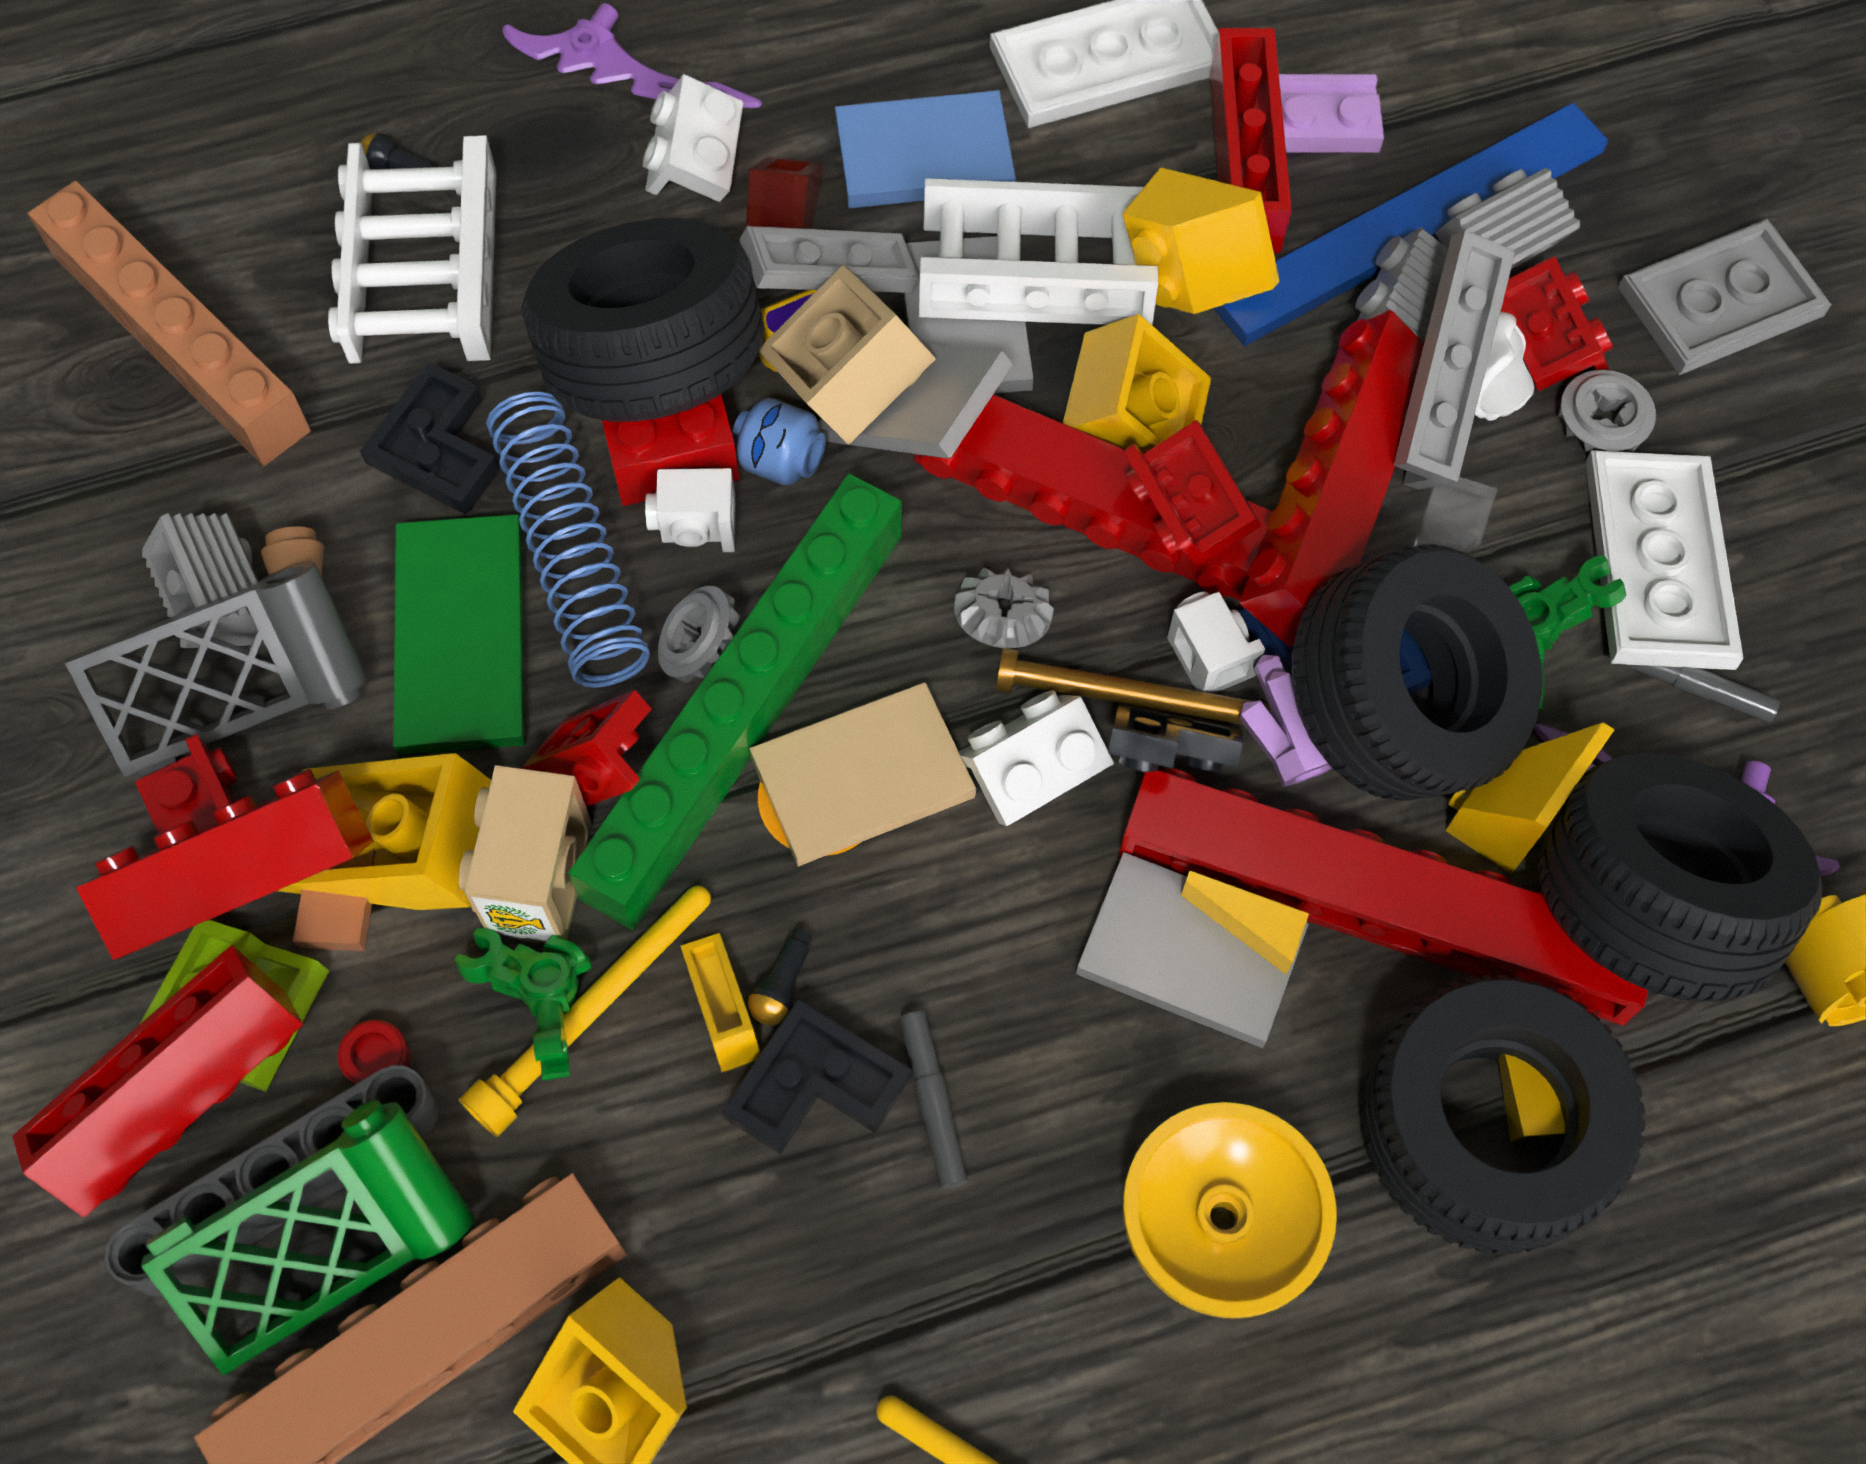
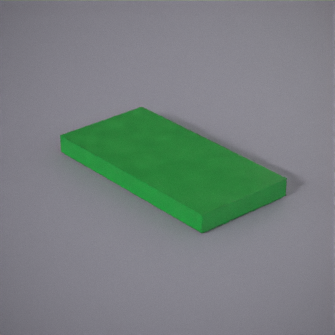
M519 514L396 523L393 747L398 755L526 745L522 528L519 522Z

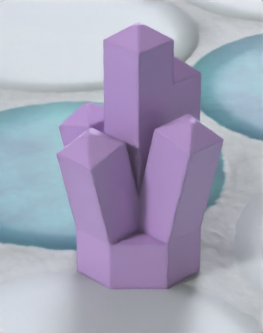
M1261 656L1256 664L1255 673L1271 708V714L1261 701L1246 702L1243 704L1239 720L1272 762L1282 787L1304 782L1333 769L1311 742L1297 710L1290 673L1285 672L1279 656Z

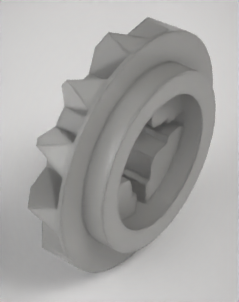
M1594 370L1583 373L1568 384L1561 396L1558 417L1563 419L1567 425L1566 437L1576 436L1583 441L1585 452L1594 448L1614 452L1622 450L1634 452L1649 437L1655 426L1656 409L1650 394L1639 382L1620 372ZM1598 408L1603 412L1616 411L1622 408L1613 423L1608 418L1600 421L1592 419Z
M983 567L977 578L964 577L954 602L955 617L961 628L974 639L998 648H1020L1035 643L1048 631L1054 608L1049 605L1048 589L1035 587L1032 574L1021 578L1012 576L1009 567L999 575ZM998 598L1010 600L1011 610H1008L1007 617H1001L1002 609H999Z
M704 586L689 593L673 608L663 625L658 645L659 663L667 675L684 683L690 682L695 677L705 678L712 663L719 659L726 646L734 637L731 630L738 623L740 615L733 609L735 601L733 597L718 587ZM698 627H701V635L697 630Z

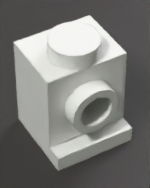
M731 468L657 470V493L646 494L647 530H660L662 543L674 542L681 546L696 547L706 542H721L723 552H735L736 499Z
M1208 592L1196 593L1182 601L1174 610L1167 638L1196 691L1214 694L1256 676L1255 667L1261 656H1263L1265 648L1260 639L1249 643V633L1245 621L1237 610H1229L1220 592L1212 595Z

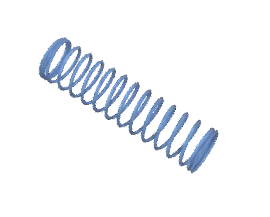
M540 391L516 394L500 402L489 413L486 425L490 436L493 438L495 451L501 455L499 463L502 471L507 474L506 484L508 490L514 494L512 501L515 510L521 514L519 518L521 528L528 533L526 538L528 549L535 553L533 563L535 569L541 573L539 580L541 587L548 593L546 600L548 608L556 614L553 622L556 630L563 635L560 642L562 649L570 655L567 664L573 681L585 687L595 688L625 681L645 667L650 658V652L647 643L640 640L643 636L642 629L629 625L636 615L635 609L623 604L628 596V590L626 587L616 583L621 575L619 567L609 563L614 555V551L611 546L602 543L607 535L606 528L595 523L600 515L599 508L589 503L593 496L592 489L582 483L586 477L585 469L576 464L579 458L578 449L569 445L572 433L570 429L563 426L566 417L562 405L552 394ZM532 401H544L552 404L530 406L517 411L505 419L497 430L494 429L496 419L513 406ZM543 409L556 412L548 424L534 426L522 431L518 435L501 434V431L508 423L521 415ZM559 429L566 434L567 439L564 444L542 445L528 451L520 458L507 454L512 445L541 441L552 436ZM499 442L507 444L503 450H501ZM558 448L548 454L529 458L544 450ZM564 449L572 451L573 459L571 463L551 464L536 470L528 477L514 474V470L520 463L547 460L558 455ZM505 459L515 461L510 469L507 468ZM563 468V469H561V470H559V471H556V472H554V473H552V474H548V475H543V476L536 477V476H538V475H540V474H543V473H545V472H547V471H550V470H553V469ZM571 468L579 471L580 478L576 483L557 484L541 491L535 496L520 493L528 482L553 479L566 473ZM512 478L522 481L517 489L513 486ZM568 488V489H565V490H563V491H561V492H559V493L547 495V494L552 493V492H554V491H556V490ZM577 488L586 490L587 497L583 502L564 504L548 511L544 515H534L527 512L536 501L560 498ZM519 497L530 500L524 508L520 506ZM584 507L593 510L594 517L590 522L571 524L555 531L551 535L534 532L544 520L568 517L579 512ZM570 509V510H568V511H566V512L558 513V512H561V511H563V510ZM525 517L536 519L537 521L531 528H528ZM590 527L600 530L601 536L596 542L579 544L564 550L560 554L541 552L545 545L552 540L573 537ZM532 536L544 539L538 548L534 547ZM596 547L604 548L608 552L607 558L601 563L584 565L572 570L568 574L548 572L559 560L584 555ZM539 556L552 560L545 568H542ZM602 568H611L615 572V576L610 582L588 587L576 594L555 592L568 579L588 576ZM546 576L559 579L551 589L547 585ZM609 588H616L622 591L621 599L614 604L600 606L584 614L563 613L565 608L577 599L597 595ZM554 596L567 600L557 609L552 599ZM615 609L629 611V618L620 625L607 627L593 634L578 635L570 633L576 625L585 619L602 616ZM560 617L575 619L566 630L561 627L559 621ZM621 630L636 631V638L626 636L609 638L589 646L578 654L582 647L594 639L606 637ZM568 637L583 640L573 651L569 649L567 644ZM631 648L642 650L641 656L633 664L608 675L591 676L578 671L587 660H602L615 657L629 651ZM613 649H617V650L612 651V652L603 653V652H607V651H610V650H613Z

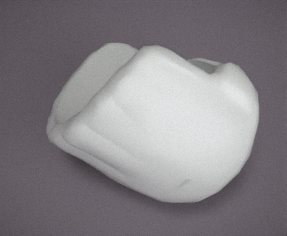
M1500 311L1475 412L1478 418H1485L1488 421L1508 416L1514 411L1519 410L1534 393L1533 380L1523 362L1526 347L1524 334L1516 325V318L1510 313Z

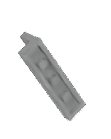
M1466 230L1451 235L1393 465L1406 470L1403 484L1417 490L1456 483L1459 480L1515 255L1514 250Z

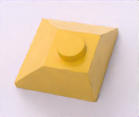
M1602 722L1522 750L1508 770H1505L1499 777L1494 778L1491 782L1481 787L1462 790L1453 795L1448 805L1458 812L1446 829V832L1509 874H1512L1551 823L1573 791L1574 786L1580 781L1615 729Z
M619 1277L568 1316L513 1412L569 1464H651L687 1408L672 1323Z

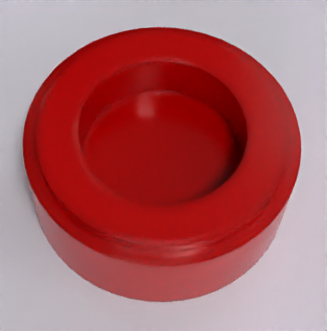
M369 1020L354 1026L345 1034L339 1045L337 1057L341 1072L353 1085H356L377 1071L389 1066H406L409 1068L411 1051L407 1040L395 1026L381 1020Z

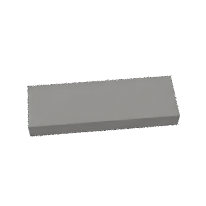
M747 226L739 239L748 258L756 288L818 290L842 265L854 273L872 292L911 293L920 281L902 233Z

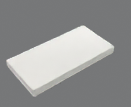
M1113 0L991 33L990 49L1027 128L1210 78L1218 30L1202 0Z
M1591 450L1585 465L1597 556L1604 555L1606 557L1611 572L1605 577L1600 578L1601 586H1605L1620 578L1624 583L1627 595L1621 603L1613 607L1604 608L1611 664L1736 670L1743 660V652L1710 456Z

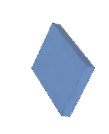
M999 90L835 106L836 125L849 208L924 201L925 178L1016 182Z

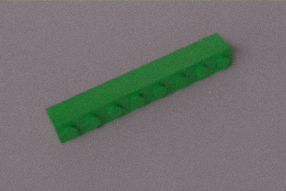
M851 474L846 476L638 772L639 782L631 791L625 792L568 872L580 901L628 929L635 930L750 761L749 748L763 742L902 538L901 500Z

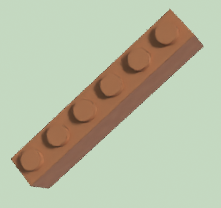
M76 180L27 213L52 256L263 467L311 432L293 392Z
M573 1173L562 1181L558 1177L549 1178L530 1190L522 1199L524 1207L500 1223L498 1219H491L472 1230L462 1240L461 1244L464 1249L443 1264L439 1265L437 1261H432L409 1274L400 1284L403 1291L379 1308L376 1304L365 1306L347 1317L338 1327L340 1335L316 1352L313 1348H307L285 1360L274 1372L277 1379L253 1396L249 1392L242 1393L219 1406L210 1415L209 1419L212 1425L197 1434L194 1439L209 1464H336L626 1257L627 1254Z

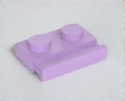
M1279 74L1286 152L1380 153L1384 134L1379 94H1376L1377 74Z

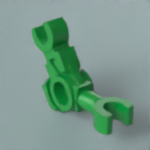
M1604 555L1595 556L1587 560L1580 568L1578 576L1571 581L1563 577L1542 590L1540 581L1531 576H1526L1519 582L1509 586L1523 606L1536 636L1542 663V696L1539 711H1542L1544 706L1545 682L1543 665L1545 650L1552 649L1554 642L1560 637L1562 631L1593 617L1592 607H1613L1621 603L1627 596L1624 583L1620 578L1605 586L1594 584L1598 579L1611 573L1608 560Z
M476 928L473 936L477 947L486 954L475 959L458 954L454 961L460 976L465 981L473 984H483L490 981L494 991L521 999L530 1008L533 1017H536L537 1031L533 1033V1048L535 1060L541 1061L542 1080L569 1077L571 1074L570 1057L564 1031L563 1013L570 1011V1006L576 997L578 988L577 975L591 968L589 957L573 942L562 939L559 935H552L544 944V952L539 953L523 944H518L512 950L502 944L500 936L494 930Z

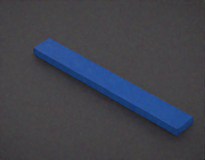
M1573 102L1276 260L1280 282L1274 289L1213 309L1242 345L1246 346L1378 275L1381 268L1376 264V259L1383 247L1396 236L1404 238L1422 227L1440 241L1435 232L1451 220L1446 211L1460 201L1475 193H1478L1482 202L1496 195L1492 186L1520 169H1523L1527 177L1544 168H1548L1551 170L1552 178L1555 179L1603 153L1608 139Z

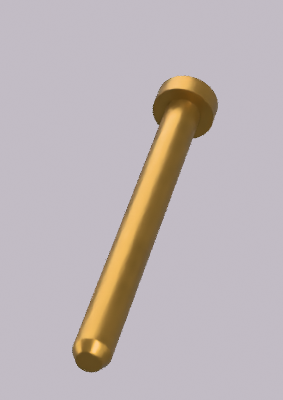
M1003 648L995 690L1011 693L1012 685L1014 684L1242 724L1239 718L1243 704L1252 702L1251 700L1017 660L1018 650ZM1263 703V705L1266 707V709H1267V710L1269 711V713L1271 714V712H1270V710H1271L1270 706H1269L1268 704H1266V703Z

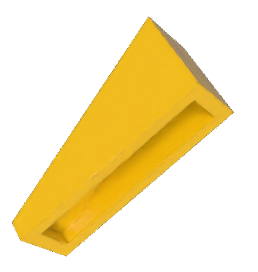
M1189 871L1181 896L1286 975L1294 961L1309 913Z
M720 933L681 945V950L721 1072L756 1061L761 1054Z
M1501 1054L1498 1059L1510 1142L1553 1140L1562 1136L1565 1132V1122L1559 1099L1549 1082L1530 1064L1514 1056Z

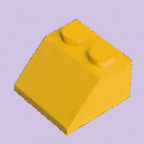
M1161 167L1122 213L1136 265L1158 266V287L1155 302L1158 306L1171 307L1191 314H1197L1272 290L1280 282L1261 192Z
M1136 314L1084 334L1063 424L1122 449L1135 444L1143 453H1146L1193 421L1197 420L1200 425L1202 424L1211 377L1140 314Z

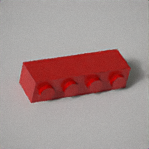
M1219 28L1210 72L1218 182L1261 192L1273 252L1281 253L1292 210L1275 28Z
M307 769L273 785L272 787L277 796L256 805L252 795H247L213 811L217 822L197 831L193 821L190 820L153 837L158 848L138 856L132 845L95 862L94 864L99 874L76 887L112 959L116 960L348 861L371 845L374 841L339 770L316 779L312 770Z
M233 945L228 947L12 1135L22 1173L85 1218L104 1200H109L118 1195L128 1184L131 1176L157 1153L168 1150L177 1143L185 1129L213 1104L220 1103L228 1098L238 1086L239 1081L266 1057L277 1054L288 1044L292 1035L303 1026V1023L287 993Z

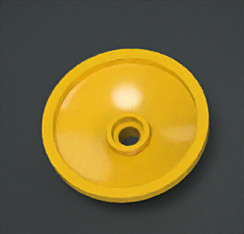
M1227 1102L1208 1103L1189 1108L1170 1117L1160 1124L1139 1148L1129 1168L1123 1192L1124 1227L1132 1252L1141 1268L1151 1281L1170 1298L1189 1309L1209 1316L1234 1319L1249 1318L1269 1313L1288 1304L1299 1296L1320 1273L1327 1261L1335 1237L1337 1222L1335 1194L1329 1174L1318 1153L1309 1141L1289 1123L1272 1113L1250 1105ZM1217 1207L1229 1210L1234 1217V1226L1227 1230L1216 1227L1211 1220V1210Z

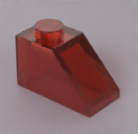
M768 156L751 167L746 227L812 229L824 163Z

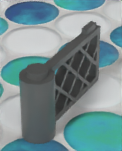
M303 562L286 567L263 578L256 585L68 657L65 661L73 681L123 776L126 777L137 772L140 778L179 761L177 756L190 751L185 739L192 735L198 734L205 744H209L309 703H323L326 709L339 708L356 700L361 695L359 687L368 679L366 671L314 562ZM247 606L257 627V632L249 650L212 637L221 616ZM209 621L205 633L190 629ZM174 635L199 644L188 674L150 661L159 640ZM262 640L271 658L257 653ZM147 646L142 658L129 654L131 651ZM207 648L244 661L232 690L196 678ZM112 660L135 668L137 672L125 699L99 690L88 668ZM252 664L278 673L288 691L287 694L267 702L246 696L240 692ZM145 672L182 685L171 715L133 702ZM190 689L227 701L219 721L202 726L179 718ZM235 704L247 708V710L231 716ZM107 706L121 710L116 723ZM128 713L166 726L158 745L134 755L131 754L121 734ZM174 729L187 733L169 740Z

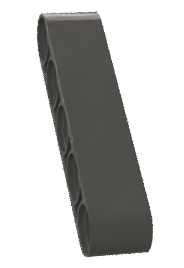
M389 1066L377 1071L121 1226L113 1233L106 1245L104 1259L108 1272L115 1280L145 1295L163 1296L146 1273L138 1275V1258L142 1251L147 1248L148 1239L186 1216L196 1226L202 1222L206 1212L212 1207L219 1204H226L227 1207L265 1184L268 1175L276 1168L282 1166H290L291 1168L327 1146L332 1135L343 1129L341 1124L352 1111L369 1101L378 1100L381 1105L390 1103L400 1093L405 1091L416 1092V1103L406 1116L423 1139L434 1129L439 1119L440 1106L436 1095L415 1070L406 1066ZM330 1168L304 1184L299 1204L314 1206L345 1186L333 1169ZM292 1192L277 1201L289 1202ZM254 1214L239 1223L234 1243L251 1245L283 1225L285 1218ZM228 1231L213 1240L225 1241ZM190 1253L169 1267L181 1284H187L218 1265L221 1258Z

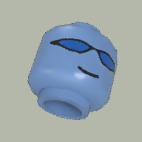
M772 398L762 399L754 405L751 411H742L736 419L732 430L734 444L737 445V458L742 468L749 473L780 485L791 486L803 477H811L822 460L826 445V437L824 433L820 432L819 423L813 413Z

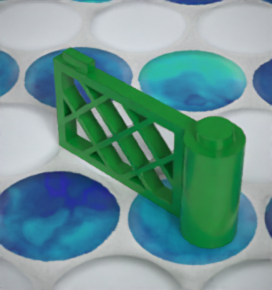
M372 1100L359 1106L343 1120L341 1126L344 1132L338 1140L196 1226L186 1216L147 1240L146 1246L151 1253L143 1257L141 1267L222 1376L412 1259L430 1258L447 1250L458 1242L472 1226L474 1214L397 1102L381 1105L378 1100ZM330 1168L333 1169L346 1188L340 1211L299 1204L304 1184ZM292 1192L289 1202L277 1201ZM353 1201L356 1202L363 1214L351 1213ZM254 1214L285 1218L277 1249L234 1243L239 1223ZM295 1220L336 1226L328 1257L287 1251ZM346 1228L376 1232L388 1248V1250L367 1263L338 1259ZM228 1231L225 1241L213 1240ZM190 1253L221 1258L213 1288L181 1284L169 1266ZM230 1259L273 1265L265 1296L222 1290ZM282 1267L324 1273L319 1292L303 1302L275 1298ZM334 1275L344 1276L332 1284ZM196 1303L209 1305L206 1316ZM218 1306L260 1312L256 1331L228 1347L213 1327ZM270 1314L281 1315L268 1323Z

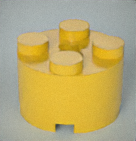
M1866 890L1859 897L1843 903L1837 895L1821 898L1818 912L1785 961L1811 1010L1821 1024L1826 1020L1829 1026H1842L1866 1019Z

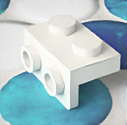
M685 74L682 75L669 93L662 91L655 101L650 118L651 122L656 124L655 136L649 142L643 158V167L649 169L645 190L657 195L670 180L720 202L730 191L743 101Z
M1054 690L1047 691L1028 700L1021 706L1024 715L1006 725H1003L1002 721L992 722L977 729L967 737L970 745L959 751V754L965 766L971 768L999 824L1008 826L1114 764L1081 696L1057 695Z

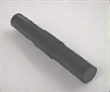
M1620 664L1669 683L1673 687L1706 700L1715 701L1768 723H1771L1780 705V700L1720 677V675L1703 668Z
M924 1011L907 1013L901 1016L899 1020L941 1189L958 1187L968 1181L926 1014Z

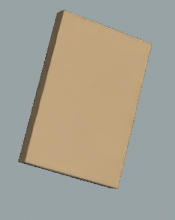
M926 682L749 748L750 758L797 866L975 798L976 787Z

